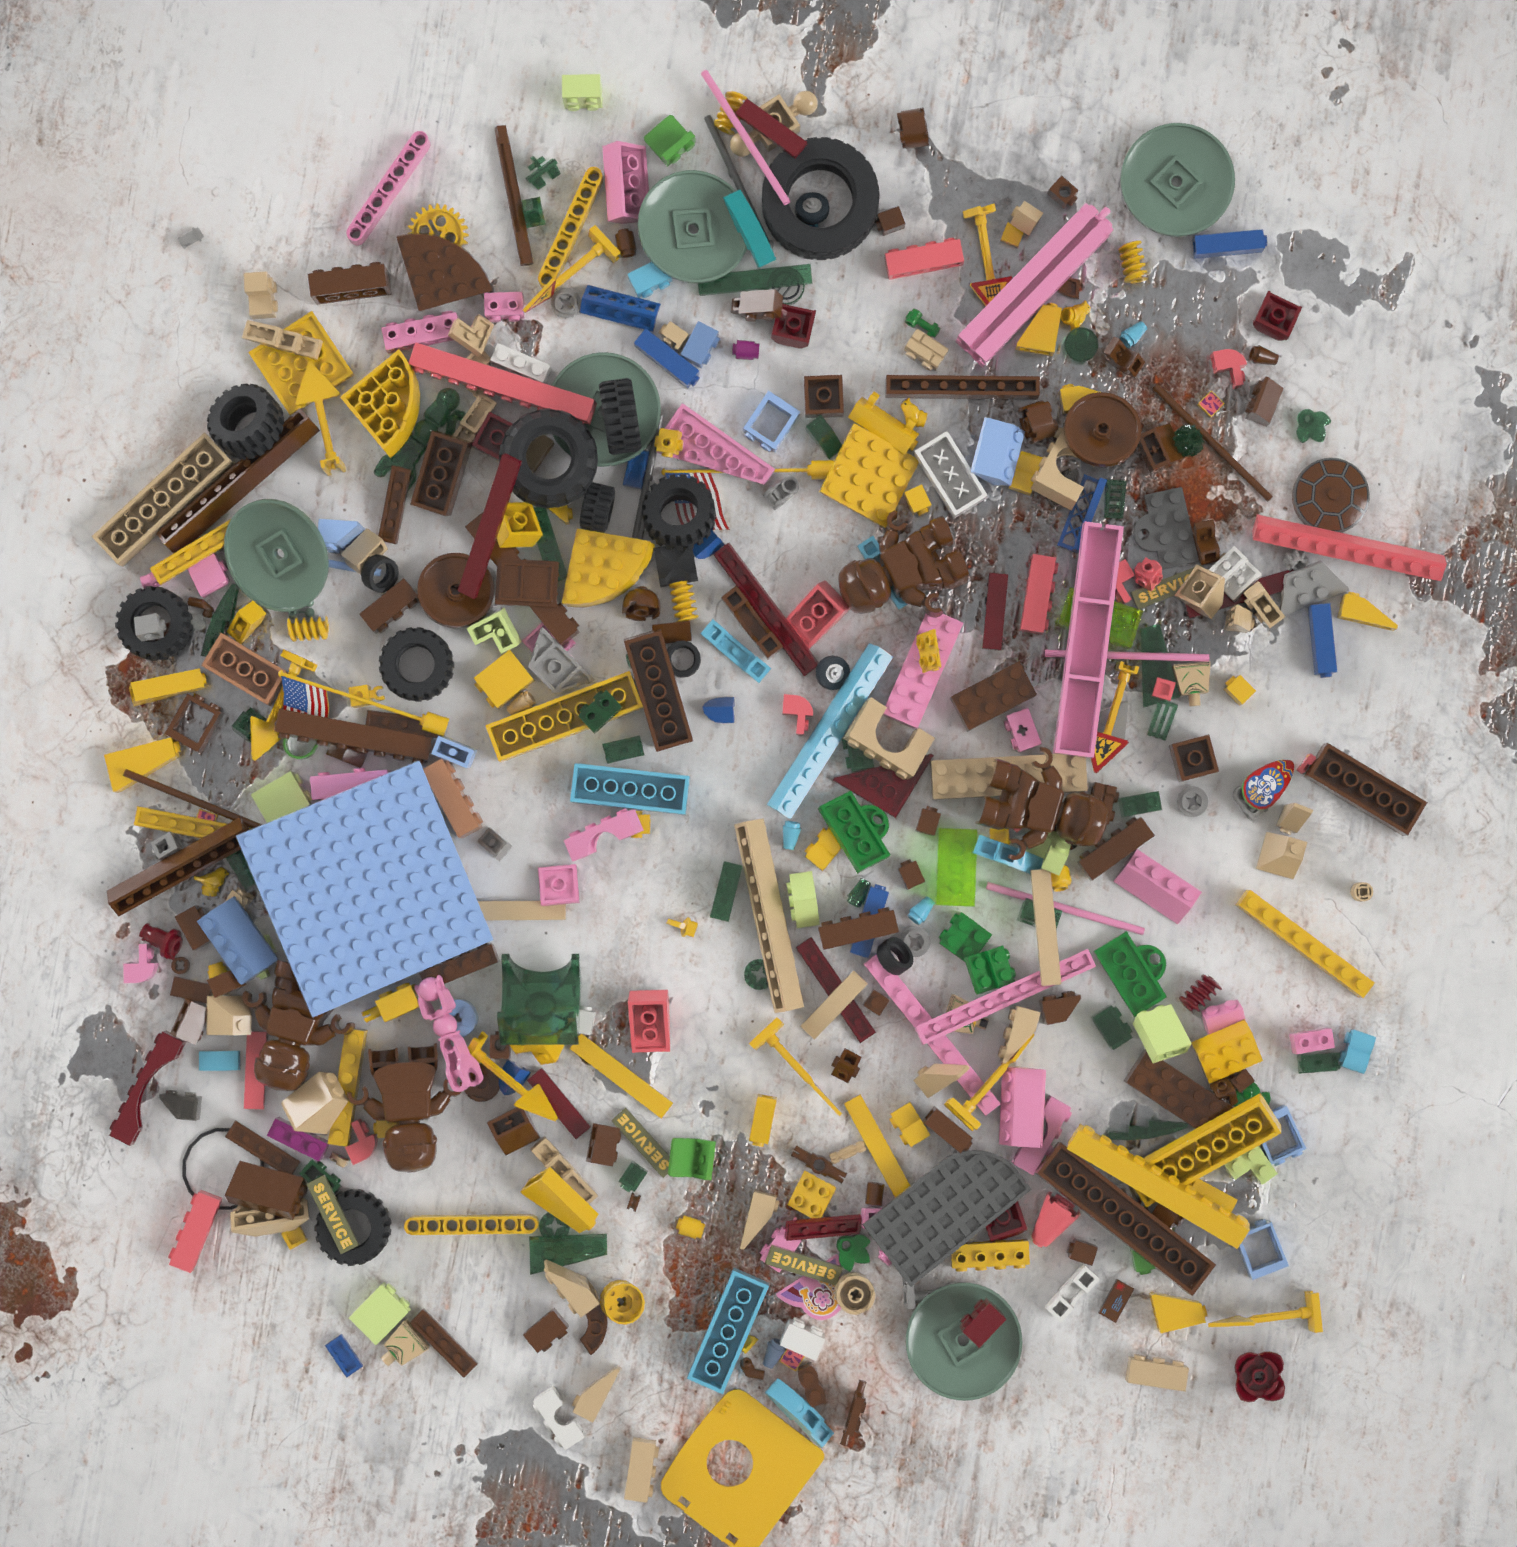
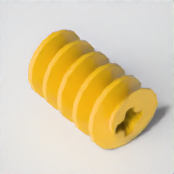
M727 91L725 93V99L734 113L743 104L742 101L747 99L746 96L738 92ZM720 106V112L717 113L718 119L714 121V125L726 134L735 135V132L731 130L735 127Z
M1141 241L1126 243L1118 249L1119 253L1122 254L1120 255V260L1123 261L1121 263L1122 268H1125L1122 272L1126 276L1124 278L1126 283L1135 284L1148 280V278L1142 276L1147 273V270H1141L1142 267L1146 266V263H1140V260L1144 259V255H1138V253L1143 251V248H1137L1142 243Z
M688 581L669 584V588L674 589L670 592V595L676 596L671 600L672 603L677 604L673 607V610L679 611L674 614V618L680 619L676 622L691 621L698 618V615L692 614V612L697 610V607H691V604L695 603L696 600L690 599L695 594L694 592H689L693 585L687 584Z
M313 616L310 617L309 622L303 617L302 623L299 622L297 617L294 623L288 618V635L293 642H296L298 638L300 641H304L305 637L308 641H311L313 637L315 640H319L320 636L323 640H326L329 634L328 617L325 616V620L322 621L321 616H318L317 622L314 621Z

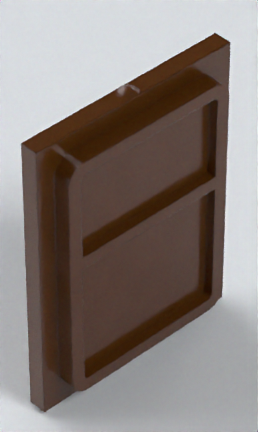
M498 559L495 581V605L556 608L559 562Z

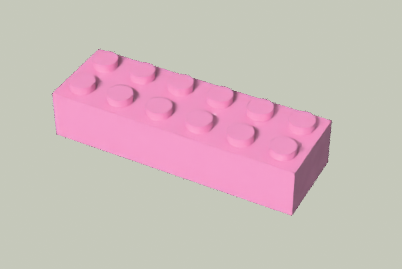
M925 613L916 635L932 629L936 630L941 668L937 671L922 673V668L919 664V649L916 646L917 636H915L885 705L887 708L883 714L884 716L913 729L918 728L963 622L945 614L933 618Z

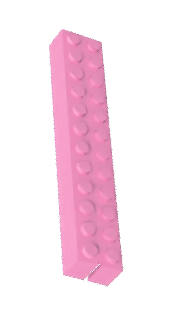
M1084 522L1082 524L1053 748L1054 754L1094 758L1124 526L1106 524L1103 530H1100L1102 528L1101 523Z

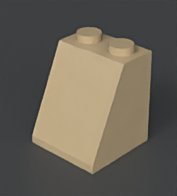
M318 1072L284 1099L281 1105L294 1131L327 1134L349 1100L334 1073Z

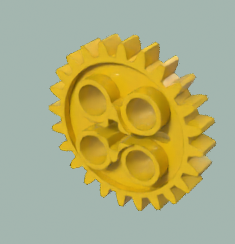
M436 203L435 209L429 204V210L426 211L422 207L423 213L415 212L418 218L410 219L414 225H408V228L412 230L409 233H420L423 227H429V234L436 235L429 224V220H432L436 230L441 233L440 236L447 238L449 234H454L456 237L454 242L460 246L468 245V242L464 240V238L469 237V234L464 233L468 226H462L465 219H458L461 214L459 212L453 214V207L447 211L446 204H444L442 209H440L438 203ZM440 217L446 218V223L442 227L437 226V220Z

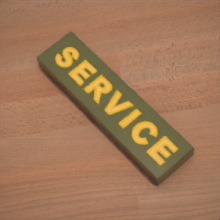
M1195 567L1161 580L1152 592L1144 587L1132 591L1131 596L1137 610L1175 596Z
M624 1108L611 1121L617 1128H620L624 1136L664 1178L668 1174L670 1156L627 1108Z
M323 1175L307 1183L306 1185L340 1254L358 1246L359 1243L326 1176Z
M771 1245L765 1260L766 1265L835 1286L843 1269L840 1265L775 1245Z

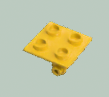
M932 629L916 635V646L919 649V664L922 668V673L939 670L941 668L936 630Z
M804 1170L787 1205L810 1218H822L836 1187Z

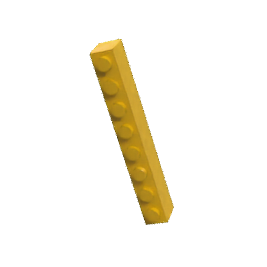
M1246 890L1235 904V906L1358 998H1364L1375 984V982L1252 890Z

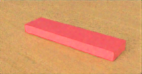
M251 1031V1035H247L244 1109H264L265 1085L256 1079L254 1063L255 1058L259 1057L263 1045L267 1042V1032Z

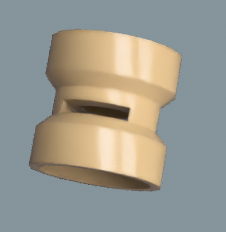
M1358 882L1351 887L1350 894L1356 901H1368L1373 896V888L1366 882Z

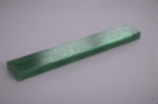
M811 264L730 272L715 281L698 283L699 296L813 284Z

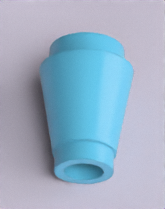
M1139 321L1121 332L1119 339L1126 348L1134 347L1147 330V326L1142 321Z
M785 821V825H783L784 849H795L802 829L799 822Z
M926 896L909 910L910 913L907 916L915 924L920 925L921 922L924 923L935 902Z

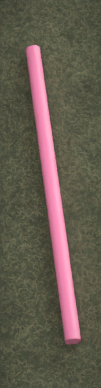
M704 70L701 75L784 206L791 202L708 70Z
M1045 650V657L1065 658L1066 650ZM1108 651L1107 659L1209 662V654Z
M987 882L986 889L1033 903V896L1031 894ZM1053 901L1055 910L1136 934H1144L1145 928Z

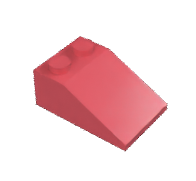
M824 580L810 591L786 619L808 649H810L850 609L844 599Z
M668 990L630 991L628 1011L632 1053L670 1052Z

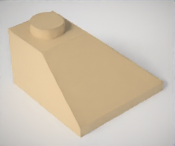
M1196 565L1175 596L1199 614L1212 619L1223 604L1225 578Z
M1266 832L1256 869L1294 879L1303 860L1307 842Z
M207 996L206 1035H251L252 1015L249 1007L244 1004L242 996H220L217 998Z

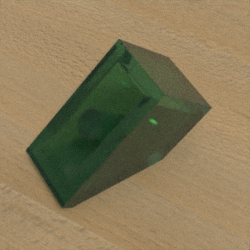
M822 415L806 426V432L829 460L839 453L842 444Z

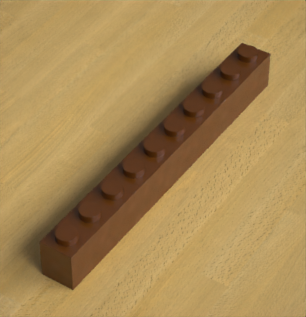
M301 408L284 421L282 434H279V440L277 443L274 442L272 444L273 447L270 450L267 449L264 451L265 454L261 456L256 455L252 459L247 457L245 460L241 459L156 533L162 543L173 554L195 541L320 431Z

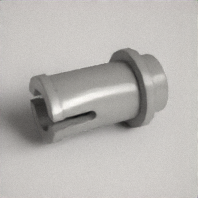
M193 227L192 231L179 237L178 240L185 249L198 240L202 241L201 239L204 236L198 227Z

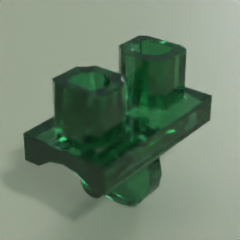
M534 156L530 157L532 164L527 168L530 172L535 168L537 170L525 179L528 183H532L537 190H540L546 185L541 175L547 172L553 180L561 174L556 165L558 162L555 158H552L541 166L540 164L546 161L543 156L539 159H536Z

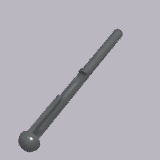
M707 115L704 117V120L728 169V174L733 179L737 190L742 191L765 233L722 138L714 125V121L711 115ZM768 239V242H769L771 248H773V246H774V241H773V240L769 241V239Z
M660 415L656 434L651 441L632 538L643 539L645 526L642 517V501L645 500L644 495L646 491H649L650 481L653 480L652 474L657 454V447L654 446V443L663 425L664 416Z

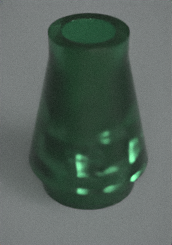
M860 878L859 882L847 895V902L857 908L864 905L871 883Z

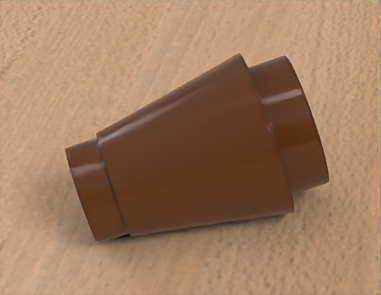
M1260 345L1252 346L1249 353V360L1253 364L1276 365L1279 359V354Z

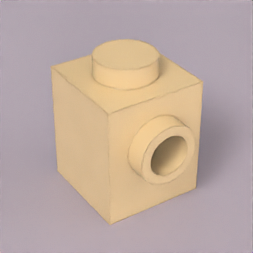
M1024 201L1020 207L1016 206L1011 214L1013 219L1010 224L1029 236L1041 219L1043 212Z

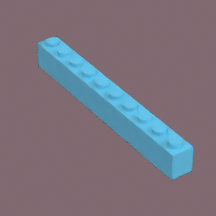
M870 643L867 645L843 686L836 694L767 803L768 806L787 818H792L893 656L876 645Z

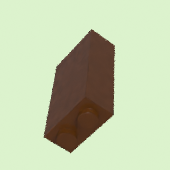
M239 1161L225 1197L231 1204L293 1220L295 1214H298L300 1211V1202L306 1196L308 1187L303 1177Z

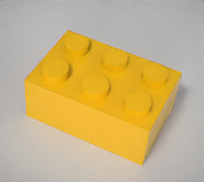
M1245 1019L1191 1042L1209 1084L1263 1061L1252 1031Z

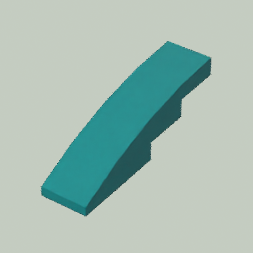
M737 190L723 197L738 233H741L747 250L751 251L757 267L760 268L777 260L758 219L742 191Z

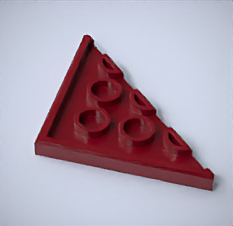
M925 755L914 777L908 780L899 778L892 769L879 766L834 777L833 781L896 818L934 755Z

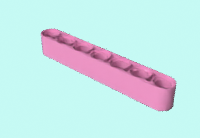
M417 131L411 136L349 225L346 234L353 245L359 246L366 241L428 152L430 141L425 132ZM419 139H425L423 145L416 144ZM409 154L415 155L411 161L406 160V156ZM397 170H404L403 175L395 176ZM387 185L393 186V189L390 192L384 191V188ZM376 201H382L380 207H373ZM364 217H372L370 222L363 223ZM354 232H361L359 238H352Z

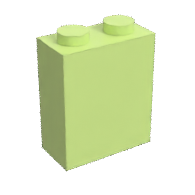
M290 771L251 794L266 822L312 804V796L308 790L303 789L301 785L303 780L298 773L295 774Z
M1171 1004L1157 1006L1154 1010L1148 1012L1144 1010L1136 1015L1133 1026L1152 1063L1186 1053L1192 1043Z
M385 1282L349 1317L375 1345L411 1310L409 1307L410 1303L404 1297L400 1298L395 1293L396 1289L391 1284H386Z

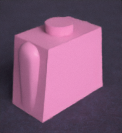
M216 553L187 569L200 596L203 598L227 586L230 582L225 572L228 570L223 560H219Z

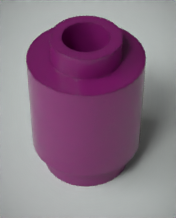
M737 340V344L733 343L732 355H736V359L742 360L758 359L760 343Z

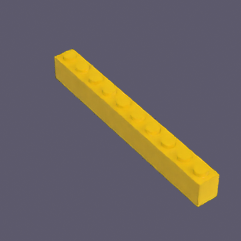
M1079 1124L1068 1141L1067 1149L1236 1249H1238L1250 1231V1223H1248L1245 1217L1231 1213L1228 1207L1214 1203L1211 1197L1197 1193V1190L1190 1185L1185 1186L1175 1176H1168L1158 1166H1151L1141 1156H1134L1129 1153L1127 1148L1122 1145L1117 1146L1105 1135L1100 1136L1088 1125L1083 1126Z

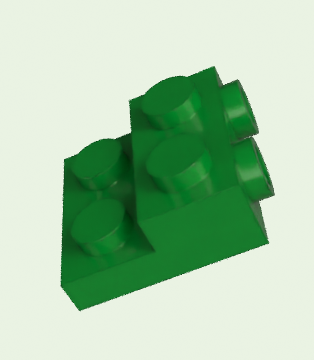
M960 912L959 915L955 913L950 920L952 924L948 930L944 929L938 938L940 939V945L965 962L964 958L980 953L992 934Z
M1003 945L964 958L976 995L1015 982L1016 972L1013 967H1010L1008 961L1010 953L1006 948L1004 949Z

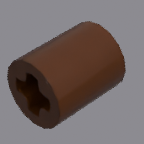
M867 1182L865 1204L882 1206L885 1184Z

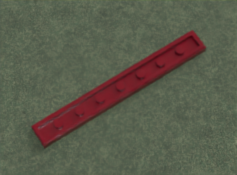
M506 453L502 454L458 588V592L473 599L478 596L522 461Z
M727 543L713 554L749 601L765 625L782 644L783 649L803 676L808 675L817 668L819 663L732 545Z

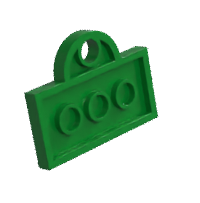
M851 791L819 806L820 814L857 874L890 857L891 854L881 840L888 832L889 820L885 812L874 805L860 806ZM878 816L882 823H875L873 817Z
M1125 931L1093 951L1133 1017L1167 998L1157 981L1166 970L1165 956L1157 947L1152 945L1136 947L1128 932ZM1154 953L1160 957V961L1156 965H1153L1149 960L1150 956Z

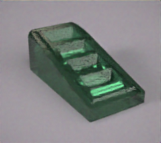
M1106 478L1104 518L1123 519L1127 481L1124 479ZM1111 485H1120V489H1111ZM1110 493H1120V497L1110 496ZM1110 501H1119V505L1110 504ZM1109 508L1119 509V512H1109Z

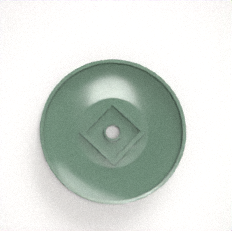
M1169 123L1147 131L1131 146L1121 169V191L1131 214L1146 228L1166 236H1189L1206 230L1224 214L1234 193L1235 171L1228 151L1213 134L1192 124ZM1173 178H1179L1181 180V186H1173L1171 180Z
M697 170L679 171L659 180L646 194L638 215L639 239L649 260L664 274L686 283H707L720 279L730 273L739 264L747 251L741 233L737 232L723 197L736 190L720 177ZM695 225L698 232L696 234L690 233L688 226Z
M608 352L582 356L568 364L551 385L592 398L597 402L590 425H585L597 446L598 467L616 466L632 460L647 448L656 434L661 415L658 390L647 371L630 358ZM628 378L632 380L642 448L637 452L612 455L608 450L604 417L599 414V409L602 407L599 384L603 381ZM552 435L557 444L571 456L567 443L562 438Z
M261 499L243 506L230 520L224 538L225 559L232 578L247 597L262 607L280 612L301 609L318 597L325 586L328 576V553L320 531L304 512L285 501ZM278 549L283 551L284 557L279 556Z
M968 1282L952 1283L932 1291L916 1306L907 1325L906 1351L914 1373L930 1390L949 1399L961 1401L976 1400L996 1392L1011 1378L1021 1357L1022 1332L1015 1312L998 1293L979 1284ZM987 1297L1004 1314L1007 1320L980 1348L970 1339L966 1345H960L958 1338L961 1335H965L960 1328L962 1324L960 1320L967 1313L971 1314L975 1310L974 1305L980 1299L984 1300Z

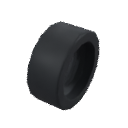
M376 554L365 561L361 570L363 584L377 593H384L390 590L398 580L399 571L396 562L384 555ZM385 563L386 574L379 583L375 584L373 580L374 572L381 564Z
M685 640L676 641L668 647L667 651L674 675L684 678L695 674L701 663L697 647ZM679 648L689 649L694 656L693 665L687 670H678L672 664V654Z
M890 937L877 948L878 960L889 973L901 975L912 967L914 962L912 952L901 939ZM892 952L895 953V955L898 957L899 961H898L897 959H895V957L893 956Z

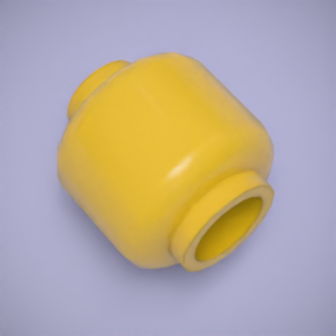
M1067 865L1063 866L1059 876L1051 873L1052 889L1054 892L1068 889L1072 882Z

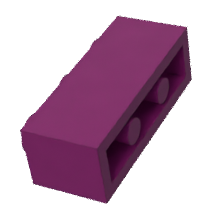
M281 1117L274 1119L267 1134L268 1137L317 1161L323 1159L330 1145L328 1140L314 1133L294 1131L291 1123Z

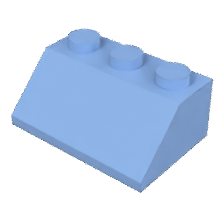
M984 418L971 473L992 485L1011 486L1025 431L1010 423Z
M319 519L318 530L329 553L339 554L340 551H344L365 530L358 521Z

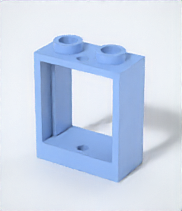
M768 391L744 426V436L753 442L755 440L760 442V446L764 450L776 452L800 416V411ZM767 403L790 417L774 443L751 428Z
M1285 1105L1279 1106L1272 1111L1277 1119L1284 1117L1296 1145L1271 1156L1266 1143L1260 1145L1271 1165L1274 1164L1275 1166L1284 1163L1285 1158L1290 1156L1295 1158L1302 1155V1151L1307 1149L1289 1109Z
M1265 1219L1254 1222L1255 1225L1250 1227V1231L1246 1236L1267 1229L1278 1258L1252 1268L1244 1245L1241 1243L1238 1250L1249 1278L1252 1280L1289 1266L1272 1222Z

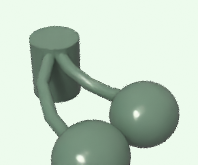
M314 601L308 604L307 607H312ZM307 608L305 612H296L295 610L289 611L288 614L291 619H295L297 613H304L306 617L310 618L314 616L315 612L312 608Z

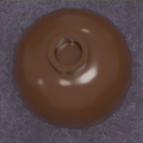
M639 586L625 595L622 604V614L625 613L626 618L634 621H646L645 617H652V620L656 619L660 615V600L656 593L647 589V587Z

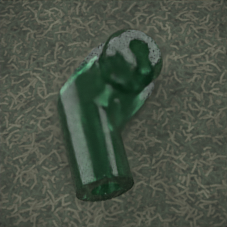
M457 409L448 417L446 434L453 435L455 433L456 423L458 420L461 421L466 415L465 411Z

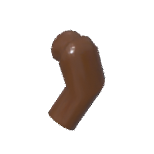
M188 598V606L203 609L202 616L212 618L214 608L203 599Z
M745 1357L740 1361V1367L746 1377L759 1380L764 1379L765 1370L755 1369L750 1358Z

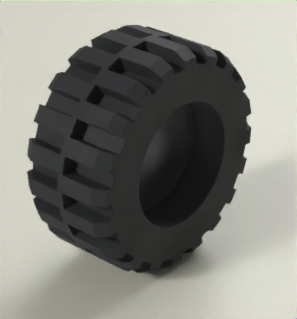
M623 378L601 382L599 384L609 453L617 455L639 451L642 447L632 380Z
M246 383L241 384L239 387L235 385L231 387V390H225L220 398L217 397L215 399L216 403L211 405L209 410L211 413L207 417V430L210 437L232 458L245 460L246 457L252 459L256 455L261 456L265 454L264 451L270 450L273 447L272 444L274 442L277 443L279 440V434H282V425L284 424L282 408L265 388L256 384L249 385ZM256 412L254 419L248 426L235 431L242 418Z
M675 474L669 475L670 478L668 479L662 477L659 479L658 484L653 483L650 486L651 492L646 491L644 495L645 500L642 501V517L645 529L648 531L649 537L652 540H656L657 545L663 546L664 544L668 550L677 548V551H683L685 547H688V550L693 549L694 544L701 545L703 543L704 537L708 539L711 535L710 530L714 529L716 511L712 493L709 489H706V485L702 481L698 483L697 478L693 476L690 479L687 478L686 474H680V477H675ZM685 500L695 505L697 513L686 524L672 525L665 522L661 517L664 507L670 502Z
M146 586V589L139 588L135 590L136 593L127 595V601H122L119 605L122 608L120 612L117 611L116 617L118 622H115V628L119 631L117 636L122 640V645L130 650L132 654L151 661L167 660L170 656L178 655V651L186 647L184 645L187 640L190 641L191 636L189 633L190 630H193V624H191L193 617L188 611V605L182 601L183 599L175 593L158 586L157 588L153 586ZM149 607H163L168 611L171 618L168 633L164 638L155 642L141 641L135 634L134 617L141 616Z
M421 627L406 628L404 631L396 632L394 637H390L387 640L386 646L383 645L381 649L383 651L382 655L379 656V673H381L382 680L388 689L397 696L408 701H428L434 696H439L442 693L441 691L448 687V682L454 674L452 673L454 668L453 654L448 644L433 631ZM409 648H425L434 658V670L430 677L422 682H410L400 673V658Z
M351 1189L340 1192L335 1196L343 1212L356 1209L364 1213L369 1219L371 1233L364 1243L340 1254L321 1213L317 1214V1224L314 1225V1231L317 1232L316 1242L320 1243L322 1253L325 1251L328 1254L327 1258L330 1260L334 1259L337 1261V1264H347L348 1266L362 1265L375 1258L387 1245L392 1230L390 1229L392 1224L391 1218L388 1217L389 1211L387 1207L384 1208L382 1205L383 1201L380 1198L376 1199L375 1195L371 1192L366 1193L364 1190Z

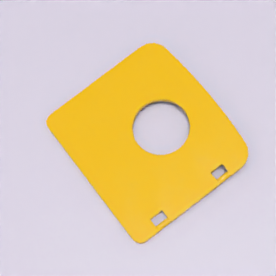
M733 1389L728 1391L712 1408L681 1448L662 1478L661 1491L667 1500L683 1510L684 1513L728 1546L759 1547L823 1462L824 1452L749 1393L742 1389ZM725 1440H734L745 1445L753 1459V1468L749 1477L744 1482L735 1486L719 1484L711 1477L707 1469V1457L710 1450L716 1444ZM681 1496L690 1502L687 1507L678 1501ZM729 1532L738 1538L735 1544L726 1538Z

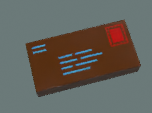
M1116 1279L1098 1313L1116 1323L1134 1288Z

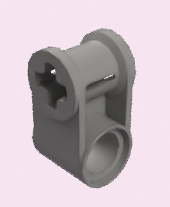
M787 476L769 488L763 496L768 498L773 505V509L776 510L798 492L799 483L795 477ZM788 481H793L796 484L793 490L785 488V484Z
M1242 786L1237 787L1233 791L1234 800L1251 822H1255V818L1261 813L1267 812L1268 808L1265 810H1255L1245 800H1241L1239 797Z

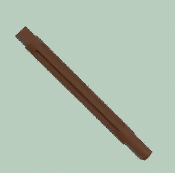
M506 125L496 126L494 130L520 266H529L533 264V258Z

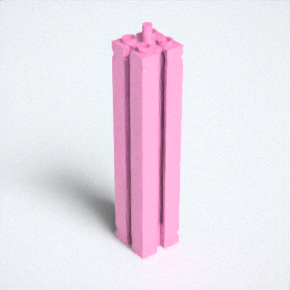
M1085 203L958 335L955 342L965 352H968L983 368L1102 243L1109 238L1114 230L1111 222L1105 218L1111 212L1110 209L1104 207L1099 213L1093 205L1089 206Z

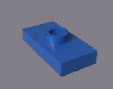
M643 451L628 461L623 486L642 490L649 451Z
M340 1334L325 1345L346 1378L363 1367V1364L343 1334Z

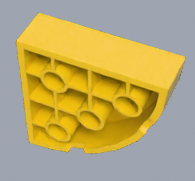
M400 349L340 397L390 458L402 448L410 437L420 410L418 379Z
M577 528L561 603L567 607H592L610 602L624 594L638 581L639 576L647 568L655 544L647 540Z

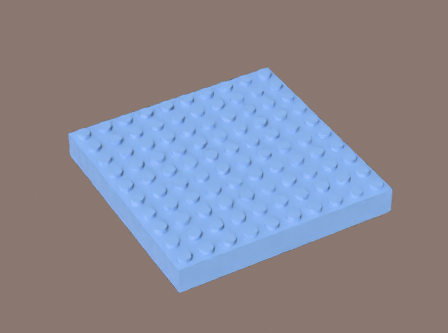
M420 761L408 764L236 835L312 1017L493 940Z

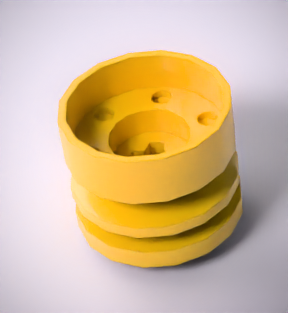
M626 1280L610 1282L603 1288L600 1294L601 1310L609 1319L617 1324L627 1325L633 1323L640 1318L644 1311L645 1301L643 1294L636 1286ZM619 1297H620V1298H623V1299H622V1300L624 1301L623 1304H620V1303L617 1301V1299H618Z

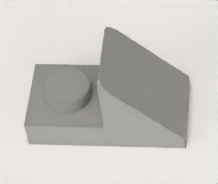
M490 827L477 841L499 862L512 847L509 842Z

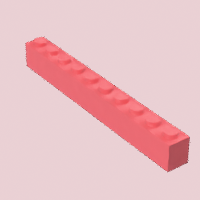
M416 342L408 362L416 373H430L432 378L438 380L445 378L448 379L449 383L459 386V383L472 391H477V389L483 390L485 395L491 397L498 395L502 397V400L512 403L514 400L520 402V406L528 409L532 406L538 408L537 410L546 408L563 410L589 425L597 406V402L592 398Z
M1258 514L1252 530L1253 540L1437 581L1442 580L1447 565L1444 555Z

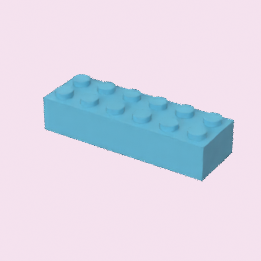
M574 763L570 802L686 815L690 776Z
M733 1268L687 1379L718 1393H724L769 1288L768 1282Z

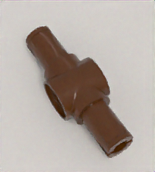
M796 1145L794 1148L796 1152L793 1151L791 1157L805 1163V1166L812 1169L814 1173L825 1177L829 1176L840 1182V1184L843 1183L844 1179L840 1176L846 1178V1172L833 1166V1163L826 1160L824 1156L813 1152L811 1154ZM816 1160L824 1161L825 1165L822 1169L814 1168L813 1164Z

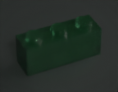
M724 861L710 914L711 918L729 922L743 868L742 865Z

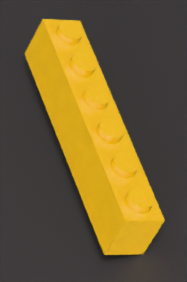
M356 1028L350 1034L344 1035L338 1081L346 1096L348 1091L352 1092V1097L355 1100L358 1097L368 1031ZM350 1101L347 1102L330 1128L328 1144L345 1147L350 1145L353 1129L351 1123L354 1122L356 1105Z

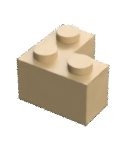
M267 272L244 273V289L249 299V315L252 319L276 318L275 312H278V302L274 297V293H277L276 281L274 282Z

